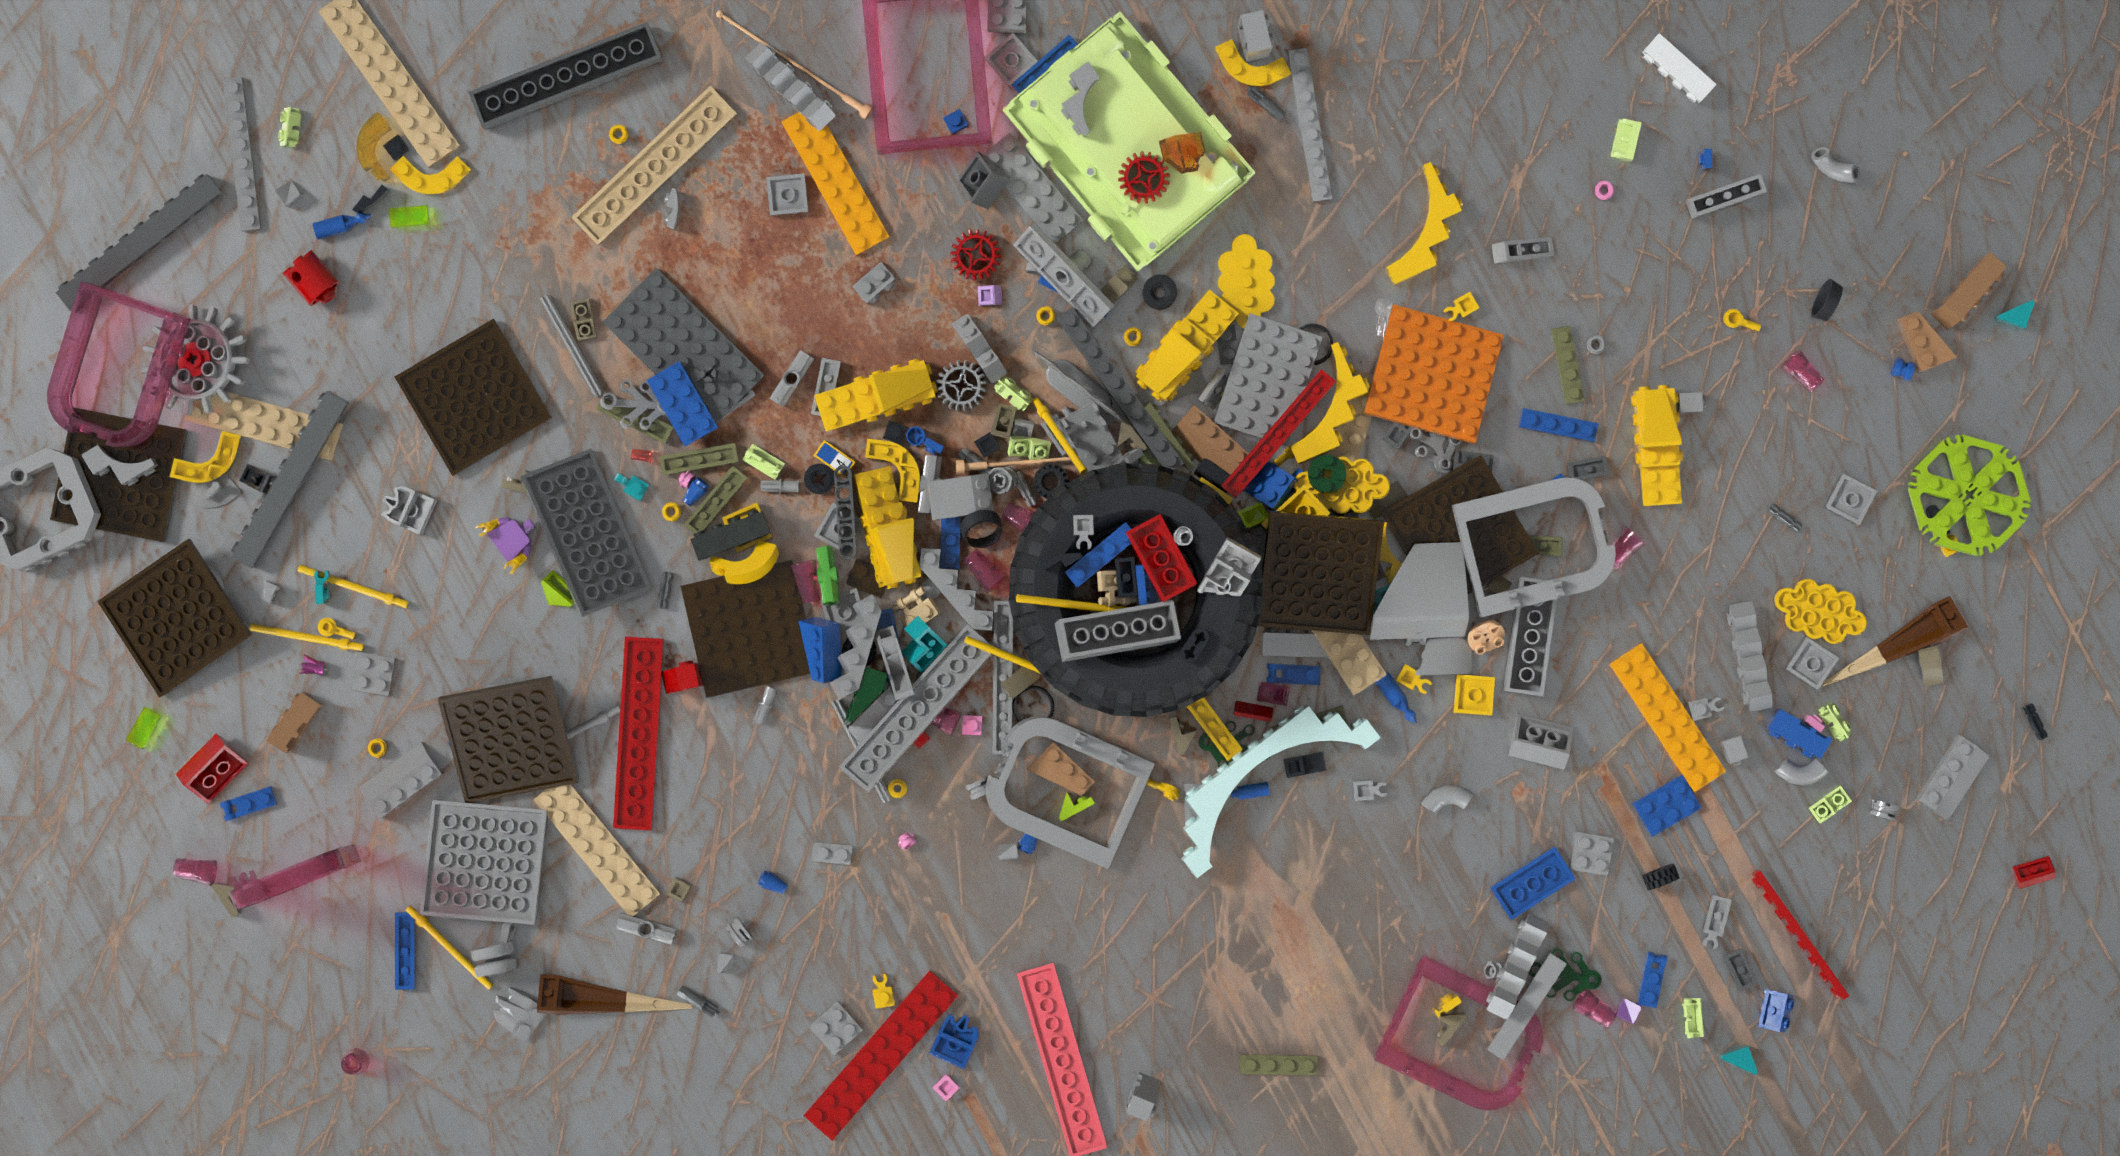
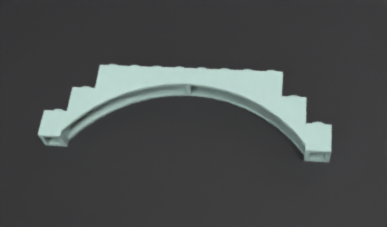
M1300 705L1293 711L1294 714L1288 718L1286 716L1280 720L1278 727L1274 730L1272 728L1267 730L1261 740L1251 742L1247 746L1248 750L1244 753L1240 751L1234 755L1231 763L1221 765L1214 776H1207L1201 781L1202 785L1187 791V796L1184 799L1198 817L1194 818L1193 816L1188 819L1183 829L1196 847H1190L1183 852L1184 856L1181 859L1193 875L1198 878L1213 867L1210 864V846L1217 818L1232 790L1255 766L1282 750L1315 741L1349 742L1367 749L1380 739V736L1365 718L1361 720L1359 718L1351 724L1352 728H1349L1339 713L1329 712L1322 717L1323 721L1321 722L1308 705Z

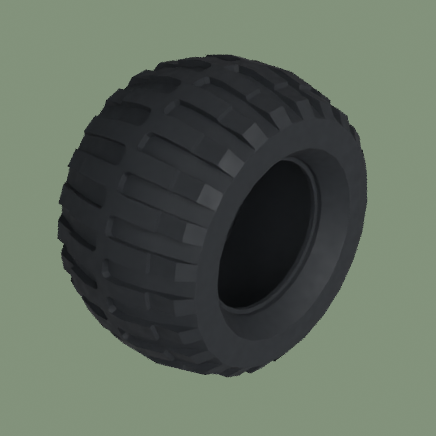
M1115 464L1091 470L1062 485L1049 499L1038 507L1020 535L1010 567V610L1016 635L1030 662L1053 688L1081 706L1113 716L1150 717L1181 710L1211 694L1238 667L1253 642L1257 624L1262 613L1263 575L1260 563H1258L1251 574L1250 582L1241 596L1197 592L1205 574L1227 537L1257 553L1256 545L1247 531L1241 516L1221 497L1218 491L1207 484L1197 480L1189 473L1167 468L1159 464ZM1161 514L1173 539L1174 533L1179 527L1187 526L1190 528L1193 534L1191 543L1184 546L1177 544V546L1186 556L1193 570L1194 578L1197 582L1196 601L1190 619L1180 632L1181 639L1176 643L1164 644L1157 649L1144 652L1123 651L1062 662L1055 623L1059 619L1080 616L1077 609L1016 602L1017 594L1075 601L1074 583L1065 572L1082 559L1090 549H1088L1086 541H1082L1080 549H1077L1076 543L1080 536L1074 535L1073 515H1093L1094 535H1088V539L1091 541V548L1101 539L1111 535L1125 522L1133 529ZM1080 553L1082 555L1080 559L1067 567L1060 561L1044 571L1040 563L1063 554ZM1198 628L1205 629L1209 634V640L1194 662H1185L1181 658L1180 653L1183 646L1194 630ZM1203 632L1195 634L1197 639L1194 644L1198 645L1200 641H1205L1206 638L1203 637ZM1193 645L1190 650L1184 651L1186 659L1194 658L1193 651L1196 647Z

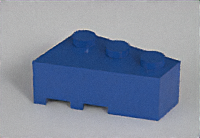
M819 617L799 620L812 680L827 683L841 677L842 668L838 657L841 655L840 623Z
M1782 709L1776 710L1766 727L1770 731L1769 735L1776 739L1781 737L1786 740L1785 744L1794 750L1796 747L1803 751L1801 754L1809 759L1813 757L1821 759L1833 740Z

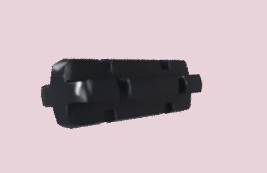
M2034 704L2024 706L2023 709L2025 714H2028L2027 718L2033 730L2036 731L2037 739L2043 740L2047 738L2048 734L2043 729L2044 725L2038 713L2035 712Z

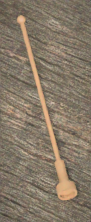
M717 11L716 16L718 18L725 19L726 21H728L729 23H731L732 25H734L735 27H737L738 29H740L741 31H743L759 43L761 42L762 44H764L766 47L769 45L768 43H766L765 41H763L762 39H760L759 37H757L756 35H754L753 33H751L750 31H748L747 29H745L744 27H742L741 25H739L738 23L724 15L723 11ZM772 47L777 55L842 97L843 101L860 111V117L866 120L870 115L873 106L868 103L863 105L845 93L844 95Z
M1070 457L998 463H964V460H956L957 475H965V471L987 469V467L1072 460Z

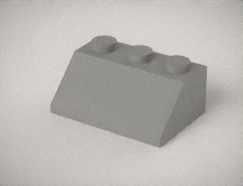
M1518 713L1508 756L1564 770L1570 755L1574 727Z

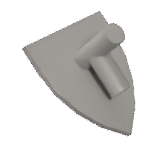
M224 473L212 481L199 483L196 493V507H219L229 503L242 492L228 475Z

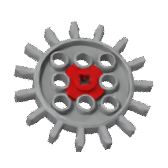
M191 304L189 305V320L181 322L176 312H168L174 327L167 333L160 327H152L155 334L162 337L158 348L143 346L142 350L149 354H156L155 365L141 369L144 374L157 373L160 379L157 384L149 389L151 394L155 395L164 388L171 392L163 405L165 408L171 410L178 397L185 399L183 414L187 416L192 415L194 401L202 400L203 409L208 414L213 413L211 397L218 394L223 401L227 403L232 402L229 394L224 390L229 381L231 380L238 385L245 384L241 377L233 375L235 364L244 365L250 363L249 358L243 356L236 357L234 349L235 346L246 342L247 338L241 335L230 339L227 335L228 330L233 327L236 321L229 317L218 327L214 324L218 309L210 307L205 321L198 320L197 306ZM192 329L193 335L187 339V331ZM207 339L208 345L202 348V341ZM179 346H182V353L180 355H177V348ZM222 348L223 355L218 358L217 351ZM172 362V363H173V368H172V370H171V371H167V365H168V363ZM213 365L212 373L208 374V366ZM188 372V378L183 381L182 374ZM202 381L203 388L198 391L197 384Z

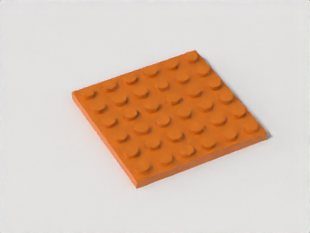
M1393 304L1364 414L1475 444L1504 335L1456 321L1449 322L1448 319Z

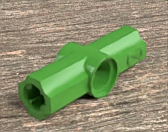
M821 546L816 548L819 586H821L823 605L832 606L840 603L837 583H839L838 572L835 566L833 547Z

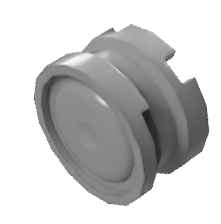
M1009 466L994 468L988 474L990 489L996 494L1011 491L1017 484L1016 473Z
M988 776L966 786L967 791L971 793V800L986 794Z
M1873 799L1872 805L1874 806L1869 813L1870 815L1896 821L1895 814L1900 806Z
M738 917L734 920V923H729L725 926L739 947L744 946L746 941L753 939L750 931Z

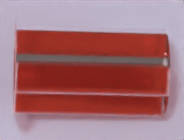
M632 449L631 460L645 461L651 464L653 451L652 449L651 451Z

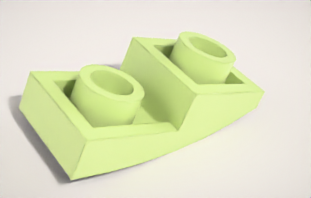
M1010 436L1007 453L1009 456L1028 457L1029 460L1048 459L1051 442L1031 437Z
M1839 785L1815 802L1809 809L1820 824L1852 802V799L1843 786Z

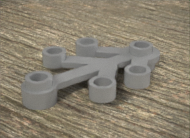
M624 380L620 385V389L624 393H629L635 400L617 399L613 393H605L600 400L601 406L607 410L613 407L636 408L628 416H624L621 419L620 425L625 429L630 428L633 421L647 409L654 411L648 417H643L640 420L639 427L642 430H648L652 422L660 415L667 416L647 381L640 384L639 391L642 394H648L653 401H647L633 387L630 380ZM623 384H628L629 388H625ZM642 386H647L648 390H644ZM605 400L610 401L611 405H607ZM624 420H628L630 424H625ZM646 421L648 426H644L642 422Z
M1413 428L1409 433V437L1434 448L1436 453L1434 455L1428 452V449L1422 445L1415 449V455L1434 463L1435 469L1439 473L1446 474L1450 472L1453 468L1452 454L1456 445L1461 443V440H1457V443H1454L1453 438L1449 437V444L1444 453L1442 445L1446 436L1428 432L1430 436L1428 437L1420 429ZM1413 430L1417 432V437L1413 435ZM1420 448L1424 451L1423 455L1419 453ZM1443 460L1447 463L1446 467L1442 465Z

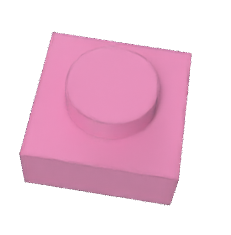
M1814 714L1813 716L1806 715L1803 719L1805 724L1815 728L1819 733L1825 728L1821 724L1823 721Z
M963 715L962 734L981 735L982 716Z
M947 1074L933 1086V1089L945 1101L960 1088Z

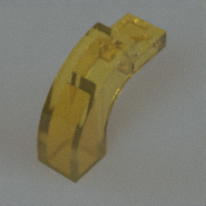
M377 112L362 126L357 138L356 148L362 168L366 172L373 168L371 173L376 180L381 179L385 183L390 177L378 162L375 149L379 139L392 130V128L383 116Z

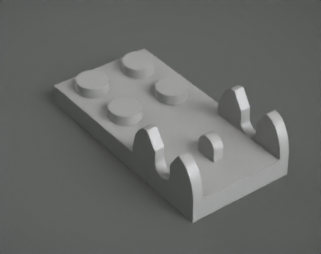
M1094 402L1060 419L1064 430L1088 472L1109 467L1123 457Z

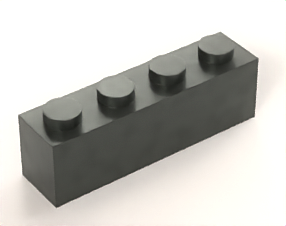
M756 509L748 512V517L743 519L740 516L730 519V524L725 526L722 523L712 526V531L707 533L704 530L694 533V538L690 540L698 561L771 534L764 512H759Z

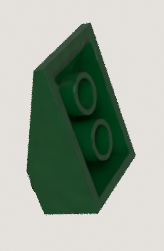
M865 667L859 689L853 694L843 725L848 726L881 693L886 691L889 680L886 679L888 674Z

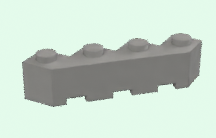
M760 42L744 59L779 95L781 94L787 100V103L803 115L812 127L821 131L836 116L831 110L833 106L826 99L824 101L819 99L812 92L814 88L807 81L803 83L794 75L795 70L789 63L785 65L775 56L776 51L770 45L766 47Z
M921 548L920 568L972 629L992 631L994 611L975 610L976 591L957 589L959 570L940 569L941 550Z
M873 595L853 605L861 622L845 631L854 648L838 657L846 672L845 675L830 683L838 700L859 689L881 615V609Z
M1748 601L1729 605L1727 621L1732 628L1734 638L1732 640V647L1734 652L1736 651L1739 663L1737 672L1739 678L1742 679L1744 705H1748L1750 712L1773 708L1772 693L1767 681V667L1762 655V641L1757 629L1756 612L1753 603Z
M1528 914L1526 920H1521L1518 926L1520 931L1514 944L1511 943L1508 948L1507 954L1509 956L1506 963L1497 973L1496 977L1499 979L1495 988L1487 996V1011L1508 1020L1516 1005L1517 997L1527 980L1528 972L1537 957L1539 947L1548 932L1549 923Z

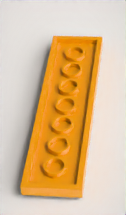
M796 113L783 120L782 124L856 256L889 238L886 229L828 126L826 125L821 131H818L800 113Z
M1642 643L1609 664L1693 792H1696L1726 772Z

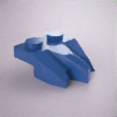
M949 1014L942 1023L929 1054L964 1070L979 1037L977 1027L967 1028L969 1018L965 1014L959 1022H954V1017Z

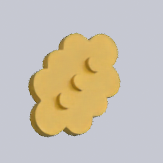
M1247 234L1238 235L1232 242V251L1225 252L1220 256L1218 268L1222 274L1217 283L1218 288L1223 293L1221 299L1239 313L1236 322L1243 329H1245L1249 313L1261 317V313L1268 312L1273 307L1275 300L1273 293L1270 291L1275 283V278L1269 271L1272 266V257L1267 251L1257 249L1256 241Z
M1343 456L1338 458L1345 465L1346 479L1342 488L1337 492L1330 494L1317 492L1309 483L1308 471L1298 474L1296 476L1298 481L1294 485L1296 492L1305 485L1327 510L1332 509L1337 514H1345L1350 510L1359 514L1366 513L1371 509L1373 499L1377 500L1386 497L1390 490L1389 480L1384 475L1374 474V467L1371 462L1366 459H1357L1352 462ZM1324 470L1322 477L1330 479L1332 471Z
M1803 579L1796 584L1794 589L1782 588L1774 596V603L1777 609L1786 613V626L1795 632L1804 631L1810 639L1822 637L1829 644H1837L1842 642L1847 634H1861L1867 627V620L1864 614L1855 610V597L1847 591L1837 592L1831 584L1819 586L1812 579Z

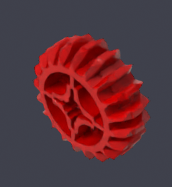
M1141 151L1140 158L1134 153L1133 161L1129 157L1126 158L1129 165L1121 164L1126 170H1119L1118 173L1124 175V177L1118 178V182L1125 183L1120 185V189L1127 188L1124 195L1126 196L1131 193V201L1136 196L1138 197L1137 203H1140L1141 198H1144V203L1148 204L1149 197L1152 202H1155L1154 195L1161 198L1162 195L1159 191H1167L1163 185H1169L1170 182L1164 180V178H1169L1170 174H1164V172L1169 168L1168 166L1161 167L1165 161L1162 159L1158 163V155L1151 159V152H1148L1147 157H1144V152ZM1141 162L1150 163L1157 169L1147 171ZM1136 165L1138 175L1128 181V173ZM1141 171L1142 173H1145V175H1150V177L1147 178V184L1146 182H1143V180L1142 182L1138 180L1139 178H1141ZM1160 174V183L1155 190H1152L1150 181ZM1142 185L1147 193L1137 192L1131 186Z
M971 229L968 230V237H966L964 232L961 233L963 240L957 237L955 240L959 245L952 244V248L957 250L950 252V255L956 256V258L951 259V263H958L953 267L954 270L961 268L958 274L961 276L966 272L965 279H968L971 274L973 275V281H976V275H979L980 280H983L982 274L984 273L989 278L991 276L988 272L989 270L994 273L996 272L993 265L1000 266V262L995 261V259L1002 258V255L996 254V252L1001 251V247H994L998 244V241L991 242L993 239L992 234L986 238L987 231L985 230L982 236L979 235V229H976V235H972ZM979 240L974 248L963 247L968 241ZM984 242L991 248L992 258L983 254ZM979 247V255L981 257L973 262V255L970 253L972 251L975 252ZM960 252L969 256L968 268L962 264ZM978 262L989 263L981 270H973Z

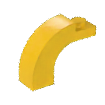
M759 540L753 553L742 561H729L712 556L709 563L712 572L719 576L724 575L727 583L747 584L762 578L772 569L778 559L779 551L777 545Z

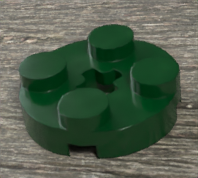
M1330 454L1319 456L1310 464L1308 470L1309 483L1317 492L1335 493L1345 483V465L1339 458ZM1324 470L1332 471L1330 479L1322 477Z

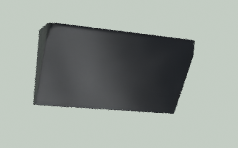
M1204 458L1195 470L1194 475L1204 478L1227 493L1221 485L1230 474Z
M1135 557L1116 558L1118 597H1137Z

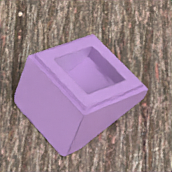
M1001 286L978 287V306L1002 304Z

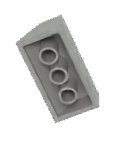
M1957 735L1915 800L1948 821L1990 756L1963 736Z
M421 742L359 788L367 804L378 819H381L443 775L444 772Z

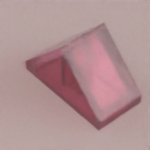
M1260 682L1256 701L1287 706L1290 687Z

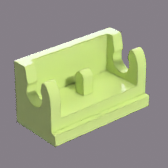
M1619 119L1610 157L1630 162L1633 160L1642 122Z

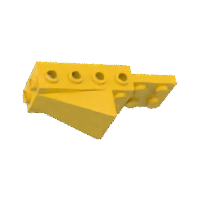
M1209 289L1186 318L1184 317L1182 321L1179 319L1168 334L1160 341L1162 345L1158 350H1152L1148 355L1149 360L1145 365L1142 363L1135 371L1137 373L1136 383L1144 390L1146 388L1152 392V397L1160 402L1162 400L1164 403H1167L1168 400L1172 401L1178 394L1177 389L1189 381V375L1193 370L1196 372L1200 368L1203 358L1211 355L1215 349L1213 346L1237 318L1239 313Z
M919 358L908 361L909 365L902 367L901 364L891 366L890 371L883 373V370H878L869 375L868 378H865L864 375L854 378V382L814 395L825 431L828 432L864 420L869 423L878 420L877 416L885 414V417L896 414V410L902 408L904 411L915 408L914 405L922 403V405L932 403V399L936 398L935 393L938 390L935 381L931 382L929 375L932 374L929 363L925 364L924 360L920 361Z
M1660 385L1658 389L1650 390V386L1638 387L1639 391L1633 392L1634 395H1631V405L1635 408V414L1632 416L1633 426H1636L1634 444L1638 448V453H1635V460L1640 468L1643 506L1681 504L1679 465L1680 461H1683V452L1679 450V445H1682L1681 431H1678L1677 423H1680V413L1676 411V404L1679 403L1678 392H1675V388H1669V385Z
M883 467L852 475L862 511L860 513V521L865 531V540L867 546H869L870 559L874 565L875 579L879 584V588L887 586V589L895 588L901 582H905V585L915 583L916 578L921 577L922 569L920 568V562L916 558V545L913 543L914 520L913 518L906 519L907 510L902 502H899L891 467Z

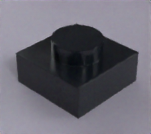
M399 134L383 145L395 162L410 151Z
M889 420L883 438L901 445L907 426Z
M991 432L974 441L984 458L1000 449Z

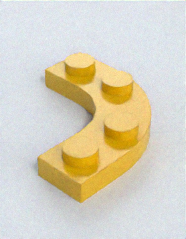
M1232 39L1215 47L1228 74L1243 84L1262 87L1291 75L1284 57L1267 65L1256 67L1247 64L1242 59Z
M404 156L390 168L407 187L421 194H441L447 192L472 171L458 156L444 170L432 175L423 174L418 171Z
M221 431L216 452L206 462L191 463L174 458L169 477L193 483H204L218 478L233 463L241 435Z
M867 439L865 458L885 460L897 467L901 480L899 501L918 503L920 472L913 456L896 443Z

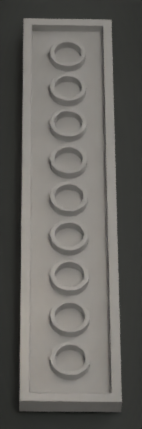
M966 625L912 685L914 695L899 699L839 766L845 774L867 793L872 790L993 655L964 643L966 636H970L991 645L970 626Z

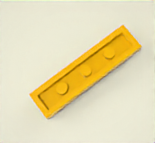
M1204 697L1186 706L1227 761L1243 750Z

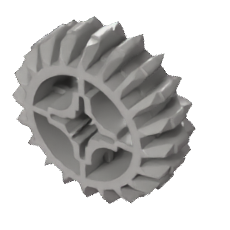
M957 360L956 367H954L952 362L949 363L950 370L945 366L943 367V370L946 372L945 375L939 372L938 375L943 379L936 380V383L941 384V387H937V390L943 393L939 394L938 398L945 397L942 404L944 405L949 401V409L954 404L956 405L955 411L958 412L959 406H963V411L966 412V405H969L972 410L974 409L973 402L980 405V402L977 400L978 397L981 399L985 398L980 392H987L986 388H982V385H986L987 381L980 380L985 377L984 373L977 374L981 370L980 367L973 370L975 363H971L970 367H967L968 361L965 360L964 366H960V360ZM961 370L958 380H947L953 372ZM967 371L975 376L978 386L969 384L966 381ZM964 376L963 381H965L964 385L967 384V388H963L959 396V387L956 388V385L952 384H960ZM945 386L952 387L957 391L956 401L949 397ZM966 391H976L971 399L962 402L963 394Z

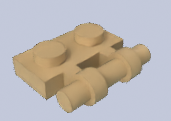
M1116 570L1097 572L1098 592L1105 591V597L1098 599L1099 605L1110 607L1115 604H1121L1125 606L1136 602V597L1119 598L1115 596L1114 590H1118Z
M923 586L913 589L908 596L898 599L896 604L892 606L894 612L899 610L904 612L899 617L904 627L917 615L926 623L941 613L931 597L924 600L922 595L926 593V590ZM916 601L918 605L911 609L908 604Z

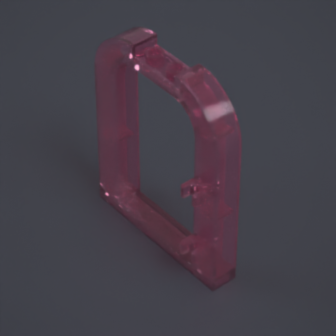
M81 281L47 389V403L54 420L63 429L71 433H80L81 431L91 434V432H94L98 438L107 440L106 445L112 447H131L144 442L156 429L165 400L170 396L171 391H169V387L179 355L183 354L185 348L183 343L191 318L101 286ZM102 298L164 319L130 425L120 431L82 418L76 413L72 404L73 391Z
M355 844L325 852L261 879H257L253 870L249 871L250 879H248L246 872H242L239 875L240 882L236 880L235 876L231 877L234 890L230 891L229 895L235 910L243 909L362 861Z
M1422 954L1373 1059L1474 1108L1496 1110L1507 1106L1518 1097L1523 1089L1517 1085V1082L1522 1081L1525 1075L1523 1069L1526 1064H1530L1533 1058L1532 1050L1540 1053L1542 1048L1543 1030L1535 1013L1524 1028L1525 1042L1505 1084L1497 1090L1487 1091L1480 1089L1390 1046L1422 976L1486 1007L1488 1006V1002H1486L1487 996L1490 991L1493 992L1494 988Z

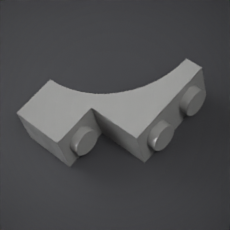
M1089 62L1069 75L1071 79L1068 81L1075 91L1078 89L1079 92L1061 104L1063 108L1061 110L1062 114L1067 120L1069 118L1074 123L1072 128L1078 136L1081 134L1083 137L1090 134L1083 114L1084 101L1090 88L1099 80L1098 74Z
M968 314L952 323V326L992 384L1008 374Z
M100 445L82 454L93 475L99 474L103 476L110 471L109 468L111 467L121 485L127 484L131 486L139 481L138 477L143 474L144 476L150 475L155 471L154 468L158 466L155 459L152 458L133 464L120 462L111 457Z
M893 625L876 630L877 642L895 699L899 700L914 695L909 673Z

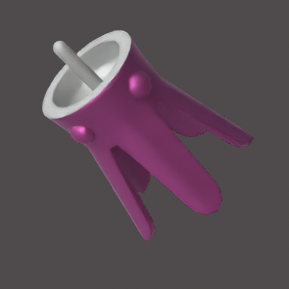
M304 654L306 662L301 663L303 667L301 671L303 672L299 674L323 676L324 670H330L325 669L326 662L317 661Z

